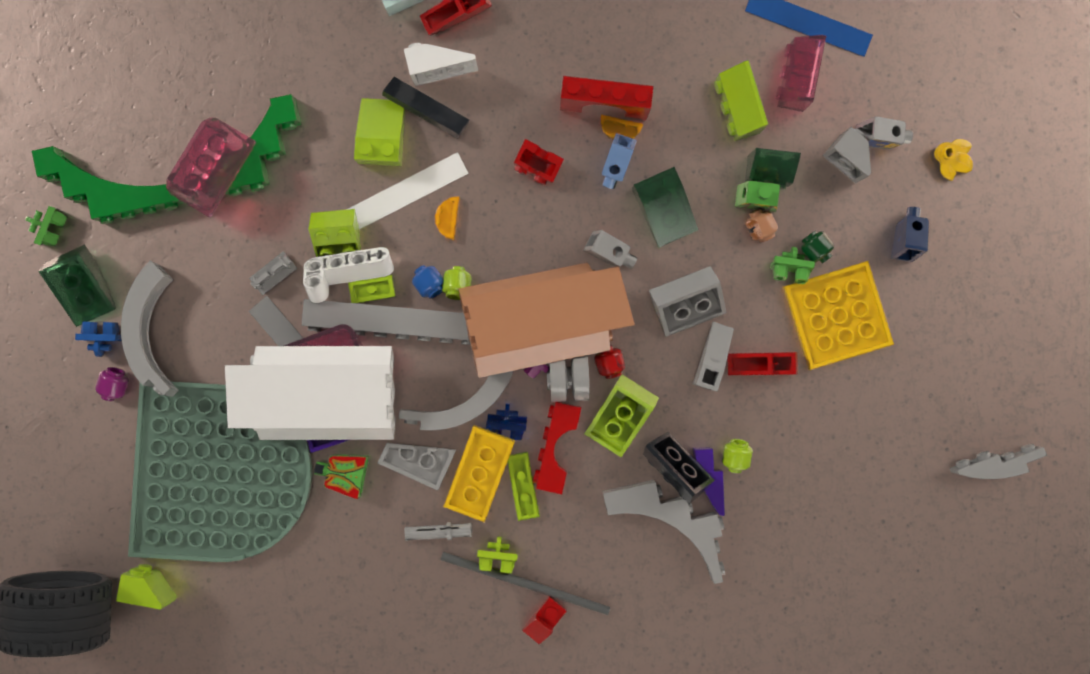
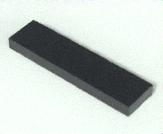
M396 77L392 78L382 92V96L457 139L469 124V119Z

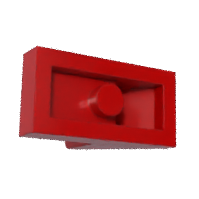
M549 596L522 631L535 642L541 644L553 633V628L567 612V609Z

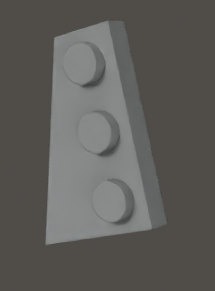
M388 442L378 464L435 490H439L457 449Z

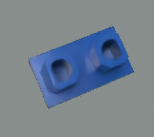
M82 322L81 334L75 333V340L94 341V344L87 345V349L94 351L96 357H103L105 351H111V344H105V341H122L121 335H119V326L116 322H103V334H97V322Z

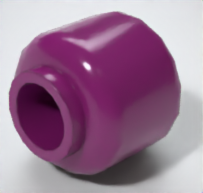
M108 367L99 373L95 390L101 395L103 400L114 401L125 395L129 379L122 369Z

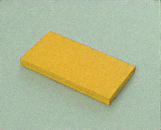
M474 425L443 507L485 523L515 440Z

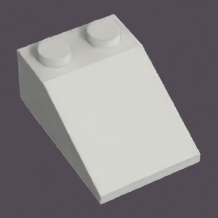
M421 43L410 44L408 48L404 49L409 73L415 86L478 71L475 54Z

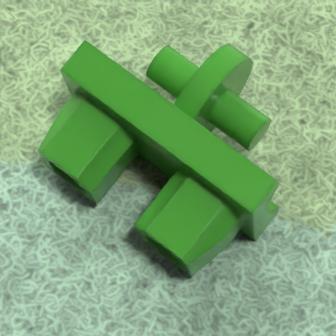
M48 206L43 221H40L43 213L37 210L33 218L26 216L25 220L31 223L28 231L35 233L37 226H40L34 240L35 244L57 245L60 235L50 232L49 228L51 223L64 227L68 218L66 215L57 211V208Z
M792 247L790 252H782V256H775L773 262L770 263V269L773 270L774 280L785 281L788 272L795 273L794 282L806 284L810 273L814 269L815 262L804 260L805 255L797 254L798 248Z

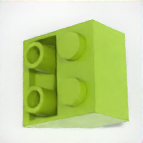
M355 209L311 213L309 233L316 257L361 250L359 225Z

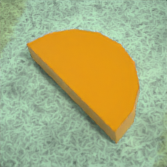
M601 114L600 125L602 130L612 140H614L616 133L634 139L643 127L642 123Z
M450 197L443 201L437 207L435 214V224L439 232L446 238L454 241L460 197Z

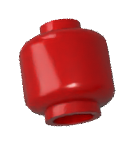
M610 345L611 350L599 352L594 357L599 375L605 376L606 379L622 375V371L626 367L621 349L613 348L612 345Z

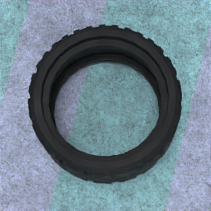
M86 571L36 572L5 579L0 584V651L20 657H58L84 653L101 647L110 639L112 581L106 575Z

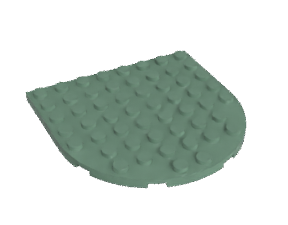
M171 381L179 391L173 397L166 395L161 396L153 387L143 386L140 383L128 557L231 562L260 554L279 542L297 523L309 498L312 484V460L307 441L260 440L253 428H228L225 384Z

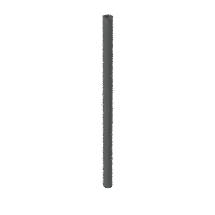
M443 552L441 557L442 561L608 615L610 611L609 606L513 574L500 573V570L492 568L491 572L480 571L479 563Z

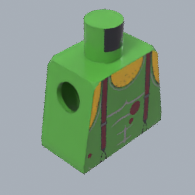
M747 181L737 185L735 207L755 210L761 208L763 211L776 212L780 185L757 181Z

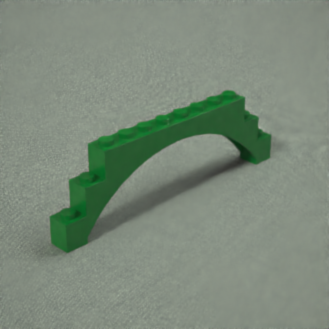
M292 94L271 98V105L262 122L252 136L235 153L212 169L179 182L155 186H134L100 179L76 166L64 156L63 150L54 146L32 151L36 175L39 178L45 179L46 182L60 180L64 198L72 200L73 203L87 201L91 219L99 221L100 224L112 223L115 218L120 217L122 219H131L136 217L135 214L142 212L144 215L154 214L157 212V209L165 208V210L176 209L179 204L195 205L200 203L199 200L206 198L209 201L221 199V195L225 194L236 196L242 194L243 190H263L264 186L270 185L265 159L267 161H274L280 159L281 155H286L280 129L289 131L296 129L297 125H302L297 101Z

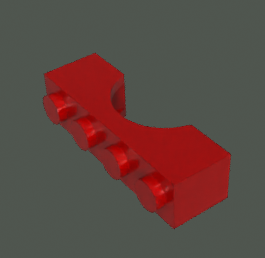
M555 402V405H550L547 418H551L550 427L545 426L543 434L546 445L545 449L540 448L538 461L542 463L540 470H535L533 482L537 483L536 489L562 495L567 471L556 461L554 447L561 435L577 429L582 407L562 402Z

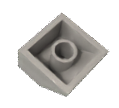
M850 127L834 141L823 156L854 183H858L871 174L869 141L864 138L865 135L862 131Z

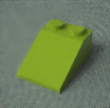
M361 99L354 150V160L358 164L402 166L405 108L391 100Z
M621 375L584 434L622 457L655 408L659 397L626 376Z

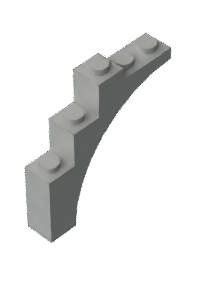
M654 480L602 491L608 515L624 513L646 515L660 519L677 528L698 548L706 562L713 583L723 582L722 575H725V569L717 556L720 553L718 540H714V538L722 537L721 530H724V523L721 516L718 517V514L715 512L690 516V514L694 513L692 503L689 504L681 497L660 501L659 498L663 497L660 484L656 485Z

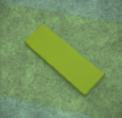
M528 451L511 454L507 463L518 521L540 517Z

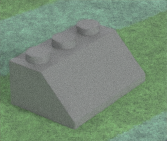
M711 266L649 290L655 312L666 337L727 313L721 283Z

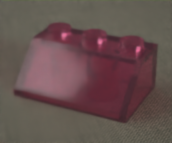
M825 35L795 37L790 44L787 43L784 57H787L786 65L782 66L780 78H783L782 86L778 87L776 99L779 100L777 107L803 112L813 103L826 41Z

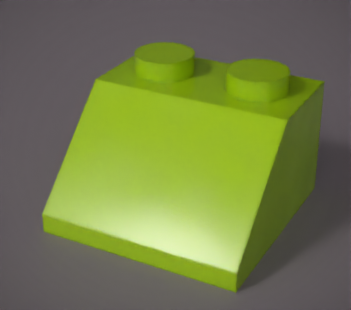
M139 564L137 567L121 574L116 601L161 610L174 602L177 595L160 570L152 569V566L148 564Z

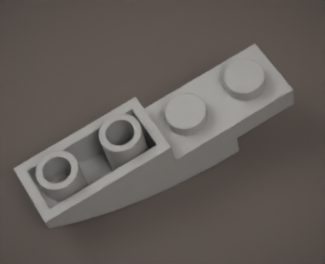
M1034 444L1022 446L1021 451L1016 453L1007 452L999 455L985 451L977 454V458L970 461L969 459H963L956 462V466L951 467L950 471L955 474L978 479L1009 478L1028 473L1029 469L1026 463L1045 457L1047 454L1044 447L1034 446Z

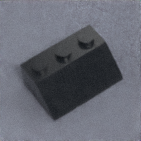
M669 432L645 446L643 455L648 459V462L663 475L665 481L670 483L678 491L680 497L689 504L697 499L715 481Z

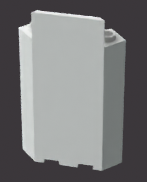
M256 346L255 353L250 358V365H225L228 428H253L260 440H394L396 419L393 410L395 387L392 378L394 367L392 346Z

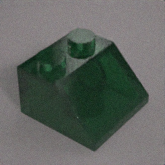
M755 148L748 155L745 182L757 181L779 184L780 189H786V187H789L794 182L801 153Z

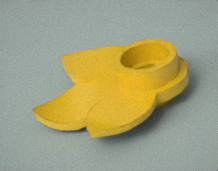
M955 139L951 143L943 142L935 149L934 156L940 162V172L947 180L952 181L956 172L968 173L972 171L973 161L967 154L972 147L969 141Z

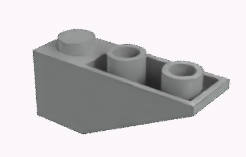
M712 322L693 385L718 391L725 370L734 328Z

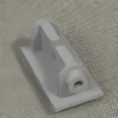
M283 251L249 279L252 281L251 285L264 295L295 271L297 267Z

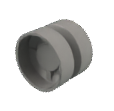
M588 355L572 358L571 367H567L566 360L550 363V368L547 370V390H551V402H566L568 389H572L574 401H589Z

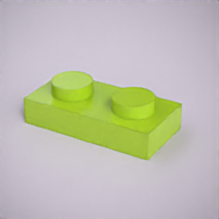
M393 275L348 282L351 303L358 304L396 297Z

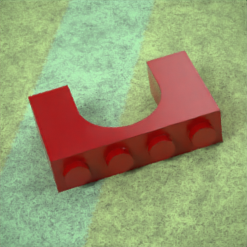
M563 76L560 110L582 113V107L606 105L623 109L625 111V118L647 120L652 106L654 86Z

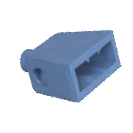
M616 133L602 171V175L605 176L603 186L615 189L617 182L623 181L637 140Z

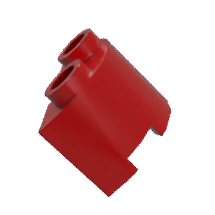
M525 139L514 161V165H516L514 170L522 175L528 173L534 176V181L546 185L547 182L553 183L564 158L539 147V145Z

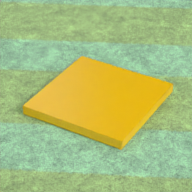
M868 261L810 278L806 284L793 283L783 286L808 370L894 345Z

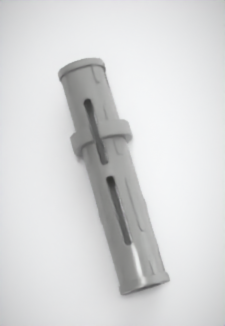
M447 522L446 525L405 527L406 541L440 538L452 540L457 537H472L471 523L452 524V522Z

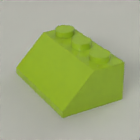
M749 60L719 73L714 86L717 94H721L723 101L721 102V109L723 114L728 117L729 123L727 128L730 136H733L734 140L737 141L760 134L768 126V121Z

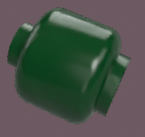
M814 230L801 241L803 243L801 251L810 261L815 263L820 261L823 264L833 256L831 251L835 245L824 231L817 232Z

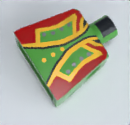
M331 455L329 463L316 462L314 474L326 476L324 487L354 499H359L362 496L369 455Z

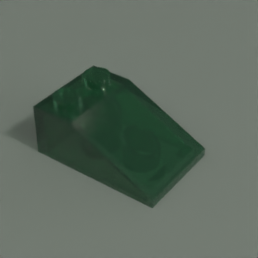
M675 167L633 185L632 191L658 248L699 230Z
M85 244L45 262L38 271L76 327L82 325V322H88L116 309L99 266Z

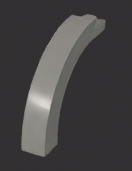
M150 260L135 278L124 303L121 319L122 345L128 364L143 386L153 387L161 396L173 397L179 390L158 367L149 341V324L152 311L159 296L173 279L159 264Z
M514 371L488 376L479 391L457 407L434 412L401 409L399 419H404L406 424H417L418 421H421L420 430H442L464 424L482 414L495 403L509 384Z

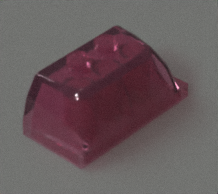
M208 118L202 121L166 180V188L169 194L211 218L256 144V141L218 118Z

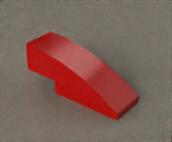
M443 0L419 16L428 35L431 36L472 18L491 7L492 4L490 0Z
M797 352L728 353V375L798 374Z

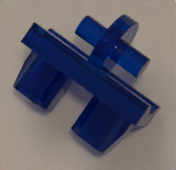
M510 404L505 405V410L497 409L496 414H488L486 429L502 435V430H511L510 439L522 440L527 426V417L518 416V411L510 410Z

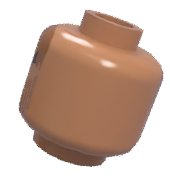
M759 208L749 213L750 218L746 220L745 225L753 240H759L762 243L776 236L775 232L778 230V226L770 211H762Z

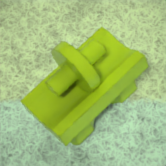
M497 536V543L488 542L487 546L489 549H496V552L478 550L477 558H479L480 571L491 572L493 560L501 561L500 573L512 574L518 554L500 552V550L509 551L510 544L501 543L502 537Z

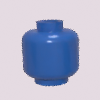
M423 265L415 270L412 284L422 297L433 299L443 292V277L436 267H426Z

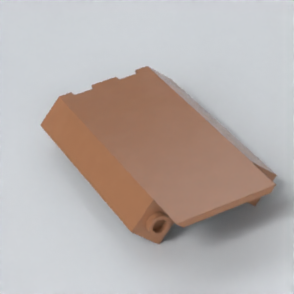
M587 262L458 288L478 378L611 350L610 341H613L611 330L635 325L619 266L595 271V269H591Z

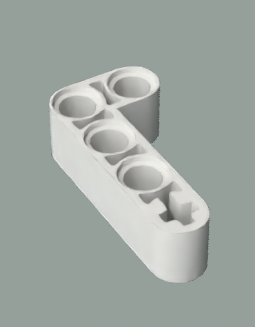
M384 247L315 257L307 260L304 264L303 284L310 301L320 303L328 298L329 285L385 277L393 272L394 266L389 250Z

